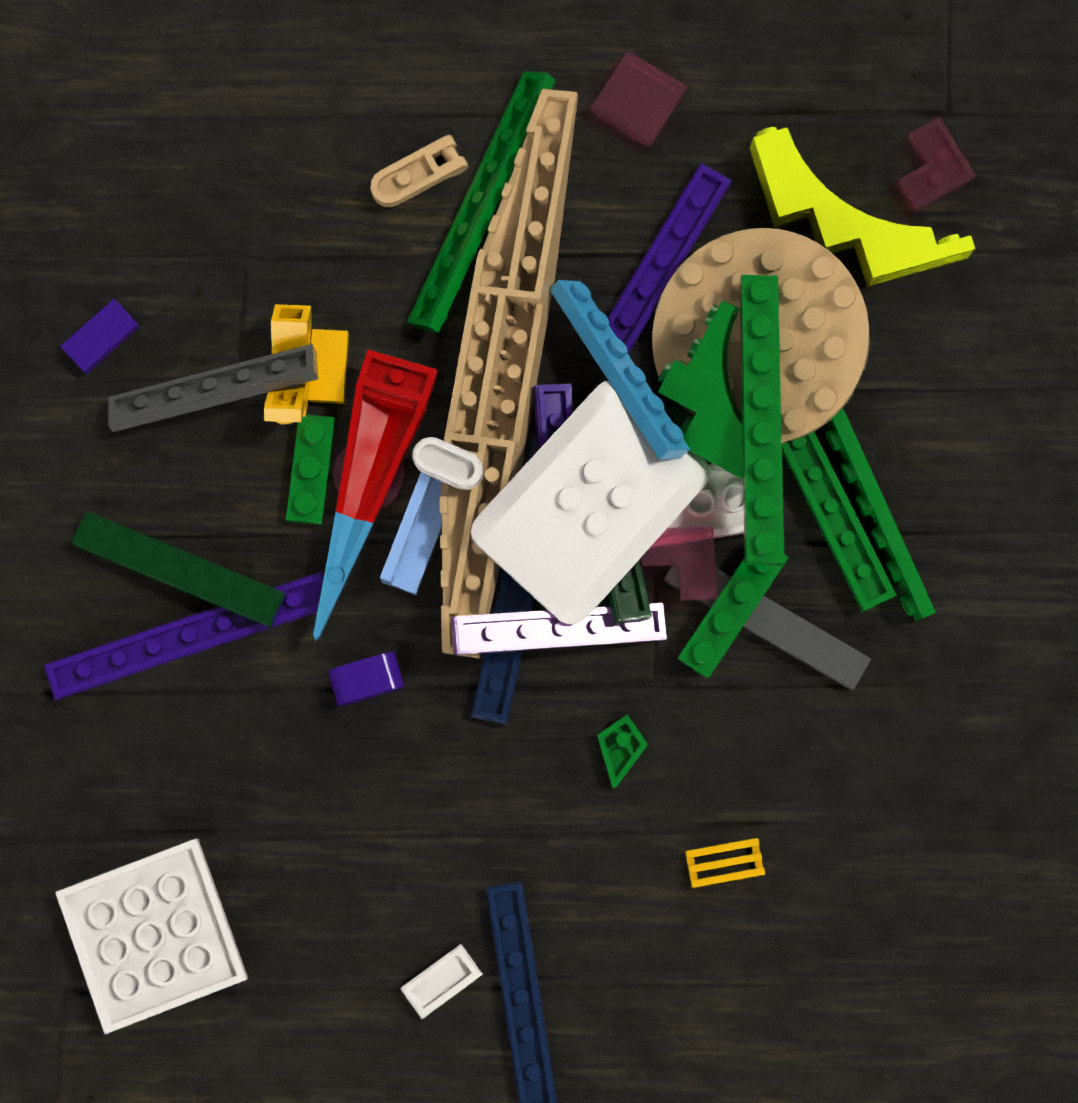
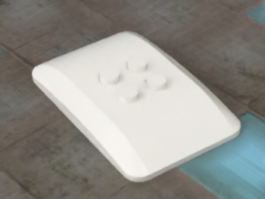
M604 381L595 388L475 519L471 526L472 540L559 621L568 625L578 624L587 618L701 491L710 478V468L704 458L691 451H688L679 459H659L610 382Z

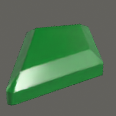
M628 715L597 735L613 788L618 786L648 746Z

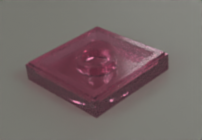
M627 51L591 107L590 113L651 148L685 94L687 86Z

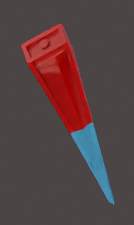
M367 350L356 383L339 495L313 633L315 640L320 638L427 411V405L438 375L437 369Z

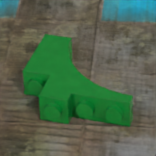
M721 301L719 306L716 304L712 306L705 319L704 324L708 325V328L703 338L697 337L691 345L687 355L692 358L691 361L687 363L683 360L675 359L673 364L667 363L658 378V382L662 384L658 392L696 412L694 417L689 415L681 427L683 439L690 448L689 451L743 480L742 415L733 397L728 375L730 335L740 308L730 302Z

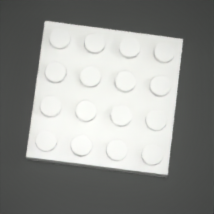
M198 838L55 892L104 1034L248 979Z

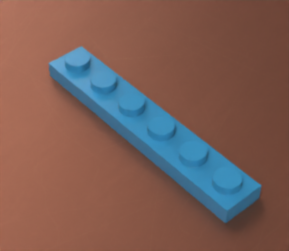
M558 280L549 290L659 459L682 458L690 448L683 439L681 429L671 421L664 410L663 402L652 392L646 383L644 373L635 366L627 354L626 345L616 337L610 328L607 316L593 302L590 290L580 281Z

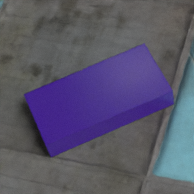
M113 299L65 341L61 348L87 375L139 329L140 326Z

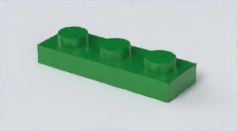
M306 414V417H302V421L298 422L286 514L287 522L323 526L336 424L335 417Z

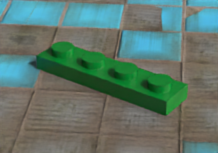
M784 554V564L786 563V561H787L788 558H789V557L786 556L785 554ZM743 559L677 659L708 679L784 564L782 566L745 565V559Z

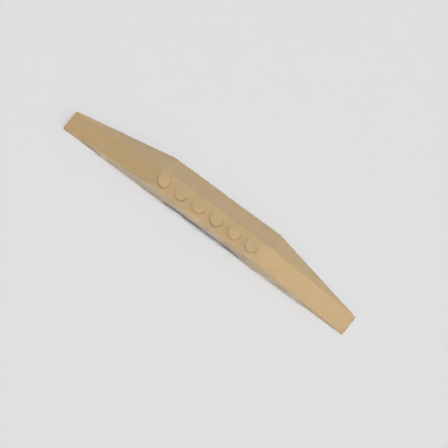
M542 89L526 129L527 136L522 148L519 147L514 160L515 167L509 182L505 183L501 194L503 198L496 215L492 217L488 227L489 234L483 249L479 250L476 260L444 441L476 455L483 465L484 474L481 482L470 490H460L441 482L440 514H442V535H440V548L442 549L441 587L443 588L441 624L442 653L454 655L451 628L452 617L490 614L500 566L472 540L471 526L480 513L522 469L534 401L533 387L537 384L552 293L549 289L554 285L578 101L577 92ZM479 653V654H465V655H458V656H465V657H471V658H478V659H479L480 653Z

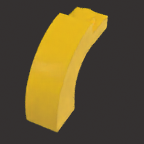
M275 304L271 318L272 354L311 344V306ZM309 382L268 392L264 406V421H275L279 424L301 422L302 417H306Z

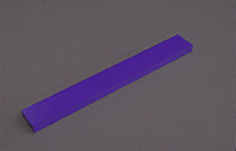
M323 571L274 587V589L284 592L286 596L271 628L317 613L324 579ZM215 607L45 664L44 668L54 700H60L271 628L221 607Z

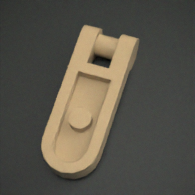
M451 135L444 136L376 173L371 180L373 199L384 207L397 206L449 177L463 173L469 165L465 158L459 156L456 152L457 144ZM443 155L447 163L438 167L434 158Z

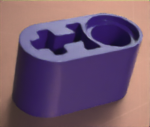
M394 651L328 670L338 707L405 687Z

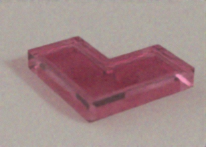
M940 117L909 133L907 138L924 166L897 180L896 186L912 212L915 213L976 177Z
M713 526L667 528L641 557V567L678 565L680 601L718 599Z

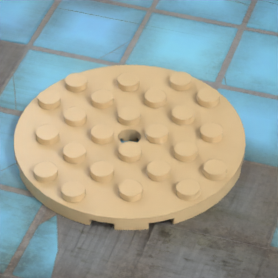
M756 228L736 231L721 236L698 249L684 261L669 280L661 295L654 317L652 332L654 362L658 376H660L667 363L673 364L675 359L689 363L692 359L687 356L689 349L697 337L703 338L708 328V325L704 324L712 306L714 304L719 306L721 301H727L740 308L741 275H778L782 443L804 437L825 425L845 406L853 395L862 372L865 370L869 353L868 312L859 287L850 272L837 257L819 243L797 233L780 229ZM739 310L730 335L728 375L733 397L742 415ZM671 399L684 416H695L696 412Z

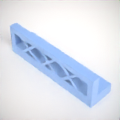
M422 472L380 576L382 583L417 595L442 530V514H440L441 481Z

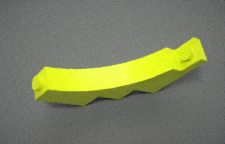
M769 127L759 131L753 137L750 152L774 227L808 218L815 241L832 254L855 248L867 287L967 259L975 250L971 235L959 238L958 234L950 235L940 239L937 245L931 227L908 226L888 222L861 212L842 201L828 190L805 164L793 143L788 127L777 130L776 127Z

